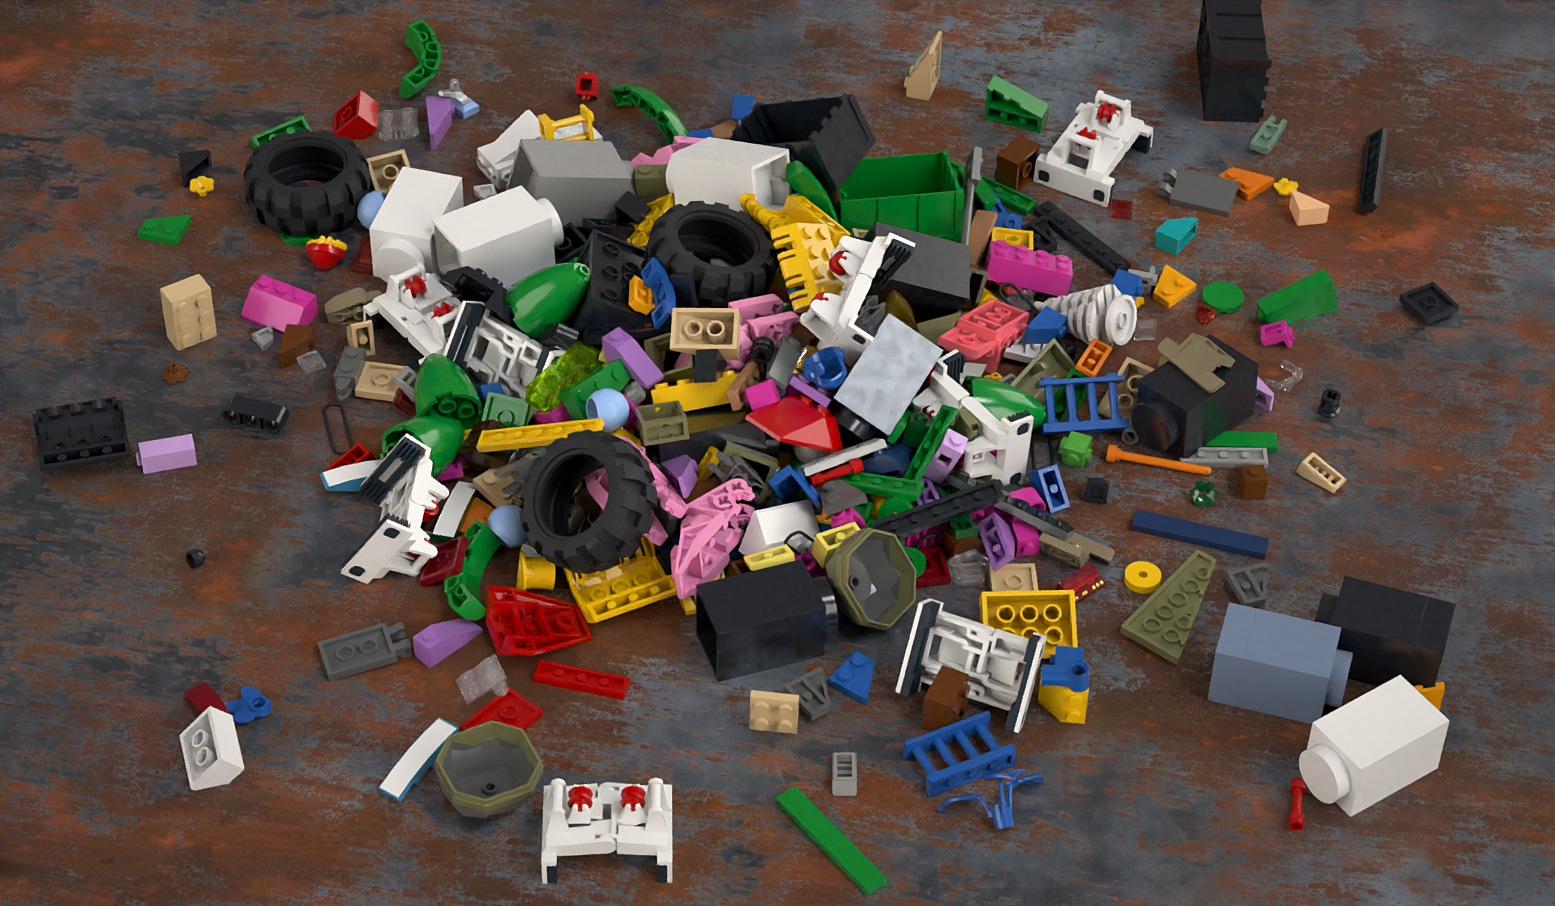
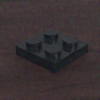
M1434 282L1400 294L1399 302L1424 325L1454 314L1459 309V305Z

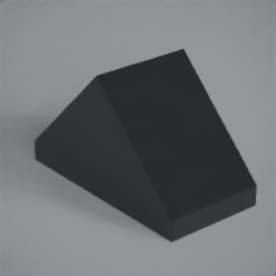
M209 150L178 153L184 188L190 186L192 179H197L212 167Z
M627 191L615 204L617 219H622L627 223L639 224L652 211L650 206L630 191Z
M718 349L696 350L695 383L716 382L724 372L727 362Z

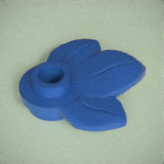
M249 686L241 687V699L224 703L229 713L234 715L233 721L236 723L250 722L254 718L268 715L271 711L270 701L265 696H262L260 690Z

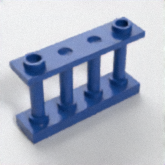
M1113 372L1106 373L1105 377L1054 380L1053 376L1042 377L1035 384V389L1044 388L1047 420L1045 424L1039 427V436L1070 434L1071 431L1078 433L1123 431L1124 428L1130 427L1129 418L1122 419V416L1119 415L1117 384L1125 380V375L1118 376V373ZM1108 384L1111 413L1109 420H1101V417H1098L1095 385ZM1074 386L1087 387L1090 417L1087 418L1088 421H1079V418H1077ZM1065 387L1068 419L1063 423H1058V420L1055 419L1053 388Z
M989 711L975 714L970 718L919 737H913L904 742L903 759L906 761L916 757L927 773L925 791L930 798L1015 766V747L1012 744L1000 747L989 732ZM980 734L991 751L979 755L968 740V737ZM958 741L970 759L958 763L946 745ZM937 749L949 767L937 771L925 753Z

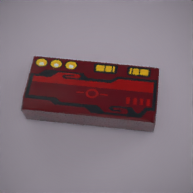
M1089 562L1061 579L1057 583V590H1074L1075 604L1106 586V583L1095 566Z

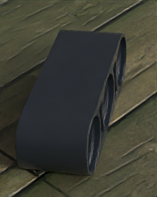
M557 321L546 325L547 328L544 332H541L538 342L547 347L559 346L566 350L571 348L576 342L579 330Z
M235 395L228 402L222 412V416L225 421L233 425L277 434L284 427L290 413L287 408L279 404Z

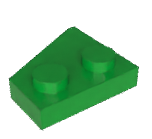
M182 215L145 219L137 232L138 238L177 246L191 225L192 216Z

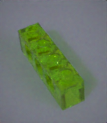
M578 340L526 386L525 402L546 414L553 408H556L562 401L558 395L559 392L600 367L601 362L598 360L600 351L589 345L585 346L584 342Z

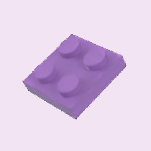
M799 371L797 374L793 372L788 384L827 407L831 401L829 390L813 385L805 379L802 372Z

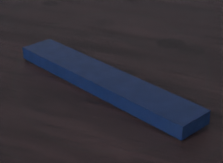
M1138 509L1132 524L1133 531L1265 560L1269 545L1268 538Z

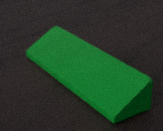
M946 405L941 406L902 479L920 481L958 411L957 408Z

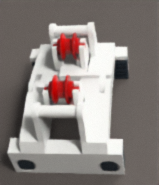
M652 778L649 780L648 785L606 782L602 783L599 787L598 783L566 786L564 780L554 779L551 781V785L544 786L541 858L542 884H557L558 856L604 854L614 852L615 850H617V854L656 855L657 883H672V785L663 784V781L659 778ZM603 815L611 816V819L603 820ZM641 823H646L645 827L635 826ZM568 824H591V826L569 828Z

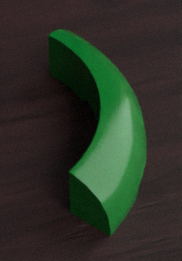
M423 19L409 24L407 27L405 44L414 53L418 66L402 76L399 95L403 98H410L426 88L434 79L440 66V43L437 42L434 31Z
M630 84L609 89L618 107H632L635 105L647 117L655 119L658 122L659 130L669 145H673L674 136L686 137L689 134L679 116L654 92Z
M800 161L788 163L785 181L793 187L799 196L806 197L839 224L828 195L812 172Z
M475 519L464 533V536L469 541L461 572L444 579V591L448 596V604L456 613L467 620H478L486 616V608L482 605L479 596L480 581L488 561L502 543L486 524Z

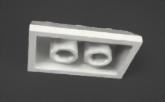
M209 706L179 735L192 790L229 784L244 770L232 715Z

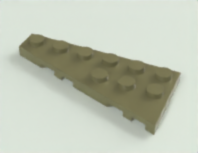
M1197 549L1120 626V633L1178 665L1217 560Z

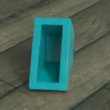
M1198 218L1167 220L1162 226H1158L1154 233L1156 238L1155 247L1176 256L1196 235Z

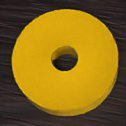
M1133 562L1125 570V585L1136 593H1152L1160 586L1161 571L1150 562Z

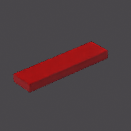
M539 660L533 675V682L623 701L631 684L628 677L545 660Z

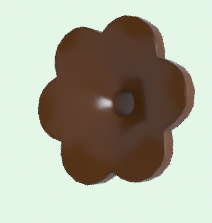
M171 363L164 368L161 378L166 380L168 384L182 383L186 380V376L189 375V371L183 368L181 364Z

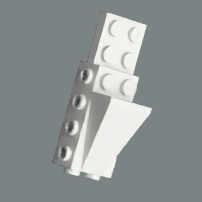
M530 110L525 111L495 142L477 148L478 157L476 162L478 167L498 189L507 186L520 139L541 140L538 118ZM582 123L556 129V132H554L555 139L558 140L582 134ZM593 127L594 141H602V136Z

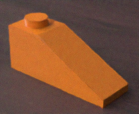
M1093 338L1074 369L1089 377H1097L1112 347Z

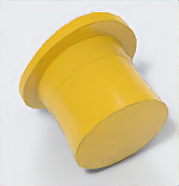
M520 551L516 588L524 591L532 588L553 590L556 574L555 564L546 561L545 557L525 556L524 551Z

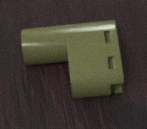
M962 409L957 416L952 430L968 438V441H973L980 428V423L969 410Z

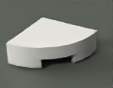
M493 183L474 186V194L481 200L497 195Z

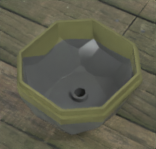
M872 528L859 530L844 540L825 564L826 579L832 589L836 606L856 625L888 630L915 602L917 571L895 534Z
M489 721L449 735L434 762V768L442 790L453 806L463 816L484 819L509 813L530 799L542 777L544 764L522 728Z

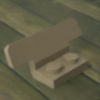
M1194 333L1180 346L1168 337L1158 345L1160 354L1209 393H1214L1226 384L1212 371L1217 366L1221 367L1222 365L1231 368L1235 362L1231 356L1207 337Z
M1037 528V531L1041 533L1039 544L1042 552L1078 568L1083 567L1090 556L1109 564L1114 558L1115 551L1112 548L1073 532L1072 537L1064 541Z

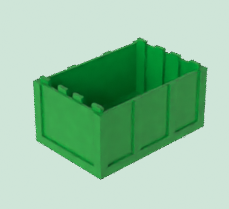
M942 149V151L936 153H911L876 158L864 157L838 190L827 191L839 224L850 233L852 228L870 230L875 222H880L954 242H961L964 190L959 186L949 160L948 150Z

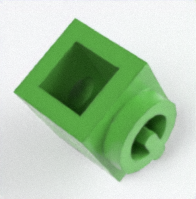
M1071 431L1069 437L1064 436L1058 454L1062 456L1061 463L1083 469L1086 461L1090 462L1092 457V437Z

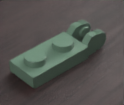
M1271 115L1252 139L1249 149L1268 155L1284 132L1287 120L1282 119L1279 125H1276V116Z

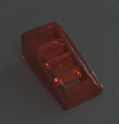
M364 234L351 268L352 272L368 275L373 273L370 234Z

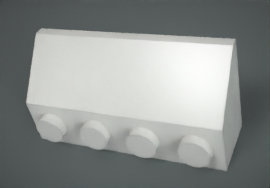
M807 499L753 511L738 551L747 556L782 546L789 534L799 530L815 539V535L820 533L811 501ZM801 534L794 535L787 542L800 553L811 551L813 543Z

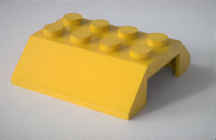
M744 193L739 198L743 211L753 217V222L762 224L769 234L775 228L793 223L827 225L834 249L839 245V240L843 236L850 237L851 235L849 231L804 196L787 195L782 210H768L764 206L759 205L755 200L756 194ZM792 245L785 247L787 250L793 249Z
M793 223L770 231L775 249L790 245L793 247L792 250L782 252L777 256L778 260L781 261L779 264L784 280L787 281L785 283L786 287L794 288L803 284L805 286V289L789 295L790 300L793 301L792 307L794 312L804 313L809 310L811 300L819 292L839 295L844 282L839 280L829 268V253L834 247L827 225Z
M641 536L639 539L641 548L639 547L634 553L635 558L629 560V557H621V564L608 570L584 574L575 573L563 568L570 591L588 623H597L677 594L675 579H672V574L668 576L665 574L655 556L654 543L647 537Z

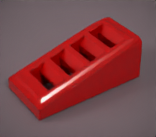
M358 442L325 470L328 471L341 466L376 459L372 452L362 443Z

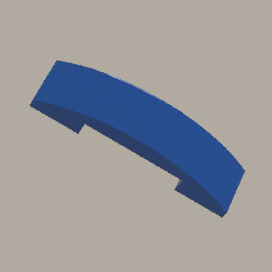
M653 257L642 269L641 276L644 286L652 291L656 308L651 313L654 328L659 329L672 314L676 299L673 286L665 269L657 258Z

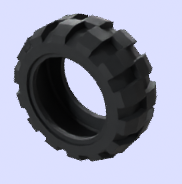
M310 129L296 130V133L292 134L284 132L273 136L269 143L262 142L255 148L252 156L247 161L243 173L246 203L256 219L262 225L267 224L272 231L280 234L283 231L289 232L292 236L307 237V234H315L316 232L318 236L332 233L333 229L338 227L343 229L353 223L355 217H358L357 206L361 198L371 192L369 163L360 148L356 147L354 142L347 137L342 136L339 138L334 132L326 130L310 132ZM305 178L329 180L325 184L313 187L285 185L289 182Z
M690 201L686 206L679 203L663 213L651 228L644 255L646 265L653 257L657 258L669 279L673 272L692 273L699 308H728V303L767 295L769 286L772 285L778 262L776 249L773 244L774 241L770 239L769 232L762 224H756L753 222L752 216L741 210L739 212L729 208V205L715 202L714 205L705 204L704 201ZM688 251L708 252L722 257L734 266L712 265L697 259Z
M584 430L568 434L567 439H556L545 447L547 453L542 458L536 457L528 470L532 472L529 481L522 485L520 499L524 502V509L519 510L521 525L528 532L526 537L535 551L544 556L546 561L572 572L590 574L613 568L621 564V557H631L641 546L638 542L643 533L649 534L654 522L650 515L652 507H657V489L651 485L655 478L648 461L642 457L640 450L629 442L601 430L594 432ZM605 468L609 481V494L605 508L598 520L589 529L573 536L568 523V509L572 495L586 476L595 470Z

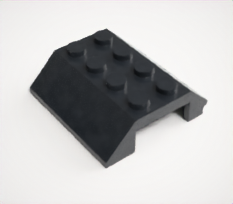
M470 266L446 271L447 274L441 275V281L461 303L463 301L483 302L490 311L489 314L492 313L498 320L527 335L513 320L515 315L510 305H506L507 289L502 287L504 284L495 277L490 279L480 268L477 267L475 270Z
M116 396L101 399V408L97 407L96 400L78 402L80 411L75 412L74 403L56 406L58 415H53L52 407L36 409V414H32L41 472L131 458L122 401L117 400Z

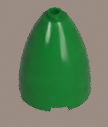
M561 263L544 267L520 279L508 288L506 292V305H510L515 315L513 318L514 322L524 333L534 339L539 338L541 332L546 330V325L557 321L566 324L575 314L586 294L590 280V271L586 265L581 263Z
M440 353L428 355L422 362L416 377L414 392L416 416L449 417L459 421L465 430L471 429L473 424L482 420L483 416L482 403L473 383L466 373L450 358Z
M969 375L962 382L961 387L969 393V397H973L980 402L1000 422L1002 418L1007 419L1008 416L1012 417L1013 414L1016 416V413L1020 414L1021 411L1024 413V410H1027L1034 417L1033 431L1040 427L1047 419L1046 409H1044V406L1039 401L1012 385L989 378Z
M423 416L401 422L383 433L381 437L383 440V452L380 454L381 461L407 433L431 448L429 459L433 462L431 477L436 479L451 465L458 455L464 441L465 429L459 421L444 416Z

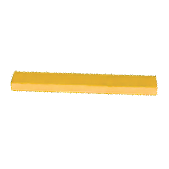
M602 418L485 430L481 432L476 448L481 453L547 446L556 439H567L570 433L584 430L602 431L605 423Z

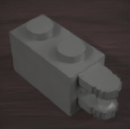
M345 346L334 373L337 401L342 403L348 401L350 396L356 397L355 389L367 361L366 349Z

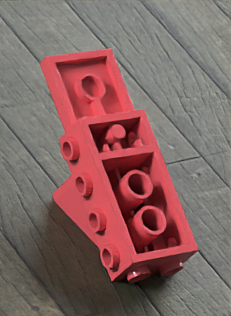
M990 299L960 317L953 329L939 336L937 345L944 347V350L948 352L957 349L965 355L966 361L985 364L987 366L984 372L992 374L996 372L1006 348L1014 343V341L1016 342L1026 330L1030 313Z

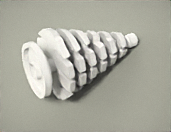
M1114 284L1071 293L1068 296L1062 295L1057 296L1058 298H1049L1045 302L1036 301L1033 304L1040 312L1045 306H1048L1068 317L1065 325L1067 327L1066 332L1072 333L1076 338L1083 340L1087 344H1090L1093 338H1096L1111 347L1114 344L1122 346L1130 340L1135 330L1137 320L1135 301L1131 296L1121 294Z

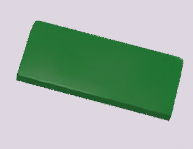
M302 115L250 137L249 144L255 150L262 142L269 143L273 136L284 132L292 134L296 133V130L310 129Z
M965 166L958 168V183L961 188H963ZM981 177L980 183L975 185L973 205L977 210L992 211L997 202V197Z

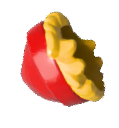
M323 235L319 239L309 240L306 244V254L319 270H328L334 267L340 260H343L345 250L347 249V244L338 239L333 240L331 236H328L326 239Z

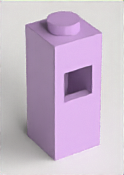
M948 428L923 476L942 484L962 456L968 438Z
M192 434L138 443L139 452L135 453L137 465H142L144 474L197 465Z

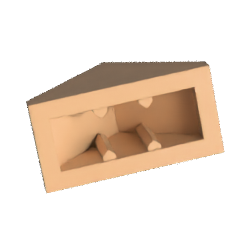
M1292 191L1289 208L1297 226L1327 222L1330 205L1298 191Z

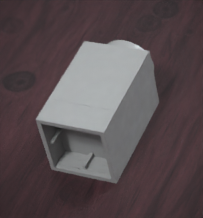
M520 139L506 186V191L522 186L535 200L541 198L548 199L554 206L562 227L569 222L575 227H582L583 218L617 219L615 204L627 191L636 195L635 169L630 161L621 160L611 141Z

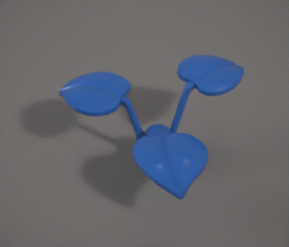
M1012 769L993 773L984 777V781L998 779L1001 803L992 805V811L982 795L968 794L945 800L938 807V812L955 801H980L987 811L988 818L993 817L995 830L1013 827L1012 789L1022 783H1033L1042 786L1044 779L1041 774L1028 775L1016 779L1018 775L1025 773V769ZM1003 778L1012 779L1004 784L1002 782ZM1008 786V799L1005 802L1003 787Z

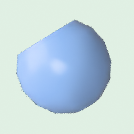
M373 191L361 198L357 206V216L365 228L369 229L387 197L385 192Z
M603 388L593 392L586 404L588 419L602 418L605 423L602 431L607 433L619 430L626 423L630 412L628 401L623 394L611 388Z
M510 504L499 506L493 510L487 519V526L502 541L501 544L503 546L513 549L520 547L527 540L526 534L528 532L521 525L519 512L521 508Z

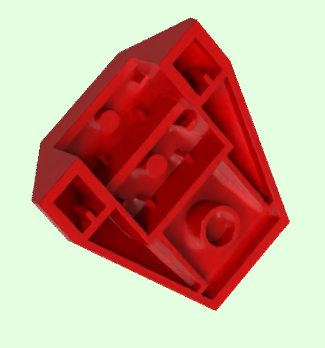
M805 394L781 398L778 402L755 409L746 415V420L779 442L826 452H839L843 449L836 417L829 413L830 410L828 408L814 404L812 402L813 399Z
M487 587L486 624L498 655L533 656L591 641L592 636L579 605L513 587Z

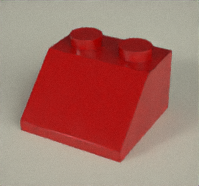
M360 90L335 111L332 132L339 138L345 136L348 139H364L369 134H373L377 129L379 103Z

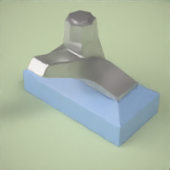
M451 79L450 88L438 92L439 96L450 97V103L455 104V113L463 119L479 112V105L463 94L458 79Z

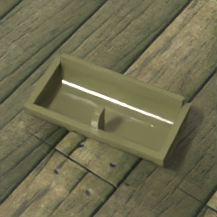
M1053 338L1009 385L1034 397L1046 409L1044 388L1035 389V384L1042 377L1053 376L1054 380L1065 379L1070 370L1074 369L1076 365L1056 339ZM1060 387L1053 388V398Z

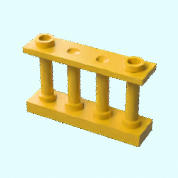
M582 104L580 105L581 115L557 121L551 120L546 114L538 115L541 140H556L554 137L556 129L582 123V134L558 140L594 141L592 126L594 115L592 110H589Z

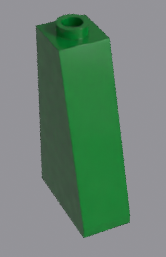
M1324 269L1256 301L1258 307L1256 315L1260 322L1264 321L1266 325L1282 320L1290 323L1338 310L1334 282Z

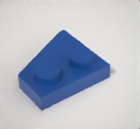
M855 651L832 674L828 680V685L866 705L868 703L875 661Z

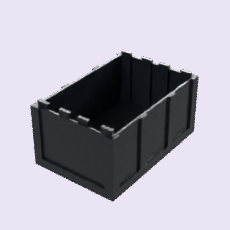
M1202 0L1196 56L1204 121L1259 123L1260 117H1263L1264 108H1261L1262 100H1266L1267 91H1264V86H1268L1269 76H1266L1267 69H1271L1272 59H1269L1267 55L1261 10L1262 0Z
M847 93L838 97H818L817 99L799 101L788 100L769 104L756 102L752 107L753 111L749 115H745L741 120L742 124L736 126L732 131L733 135L729 139H725L789 149L790 162L800 161L820 182L825 191L838 190L876 142L854 94ZM792 187V194L797 193Z
M593 229L576 262L588 267L590 280L579 308L567 322L570 327L579 330L577 340L571 347L572 349L578 351L582 349L590 352L591 356L599 358L603 347L602 344L597 346L584 345L583 334L586 326L652 318L651 313L645 315L642 312L635 311L629 305V283L634 275L642 279L641 271L646 266L644 260L645 248ZM645 338V339L640 340V341H637V340H635V341L639 344V346H640V347L644 350V352H645L644 340H647V339H650V338Z

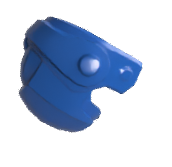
M827 347L807 358L802 368L805 379L814 382L817 387L824 390L839 387L845 381L847 374L843 361L845 359L844 351L839 347Z

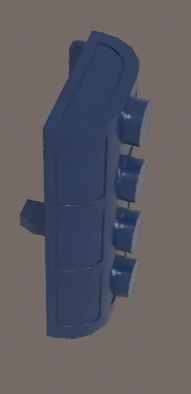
M902 432L894 444L885 439L887 447L871 452V455L862 462L864 470L860 472L878 475L898 470L899 474H902L909 467L918 449L901 443Z

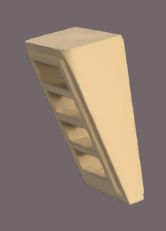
M1314 452L1303 460L1296 470L1302 477L1332 493H1335L1347 481L1345 477Z

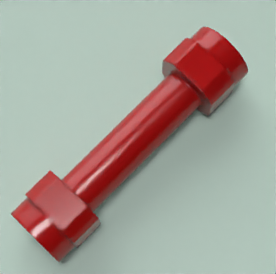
M860 457L849 460L847 465L823 474L817 472L809 476V481L814 489L819 488L825 482L851 472L853 475L860 473V471L864 470L863 463Z
M1300 777L1293 778L1290 786V794L1293 795L1292 813L1289 815L1288 825L1292 831H1301L1304 828L1302 797L1305 795L1306 783Z

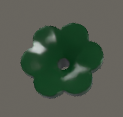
M1200 480L1196 482L1195 488L1191 489L1190 496L1194 498L1196 506L1204 505L1205 507H1211L1213 500L1218 498V491L1215 490L1213 482Z

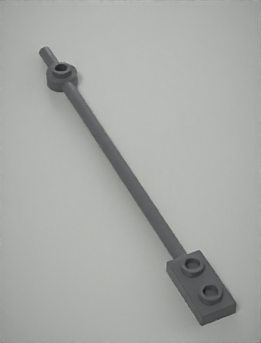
M976 146L967 155L965 161L963 190H966L961 234V244L969 245L975 185L980 183L982 174H980V168L983 164V158H981L982 149ZM960 309L958 313L962 317V309Z

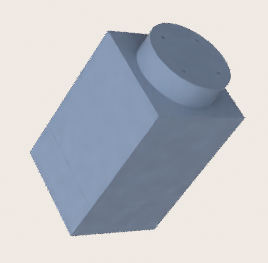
M1229 602L1215 652L1207 700L1312 724V722L1322 718L1324 705L1341 707L1353 653L1337 649L1341 627Z

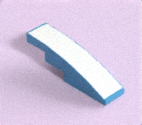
M381 459L354 463L321 472L320 478L326 491H359L361 484L380 464Z
M439 717L405 752L378 789L389 797L401 802L413 784L418 785L428 768L434 769V762L448 736L458 733L460 729Z

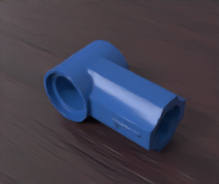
M1080 660L1073 661L1069 665H1042L1041 685L1068 686L1073 692H1083L1089 687V667L1087 663Z

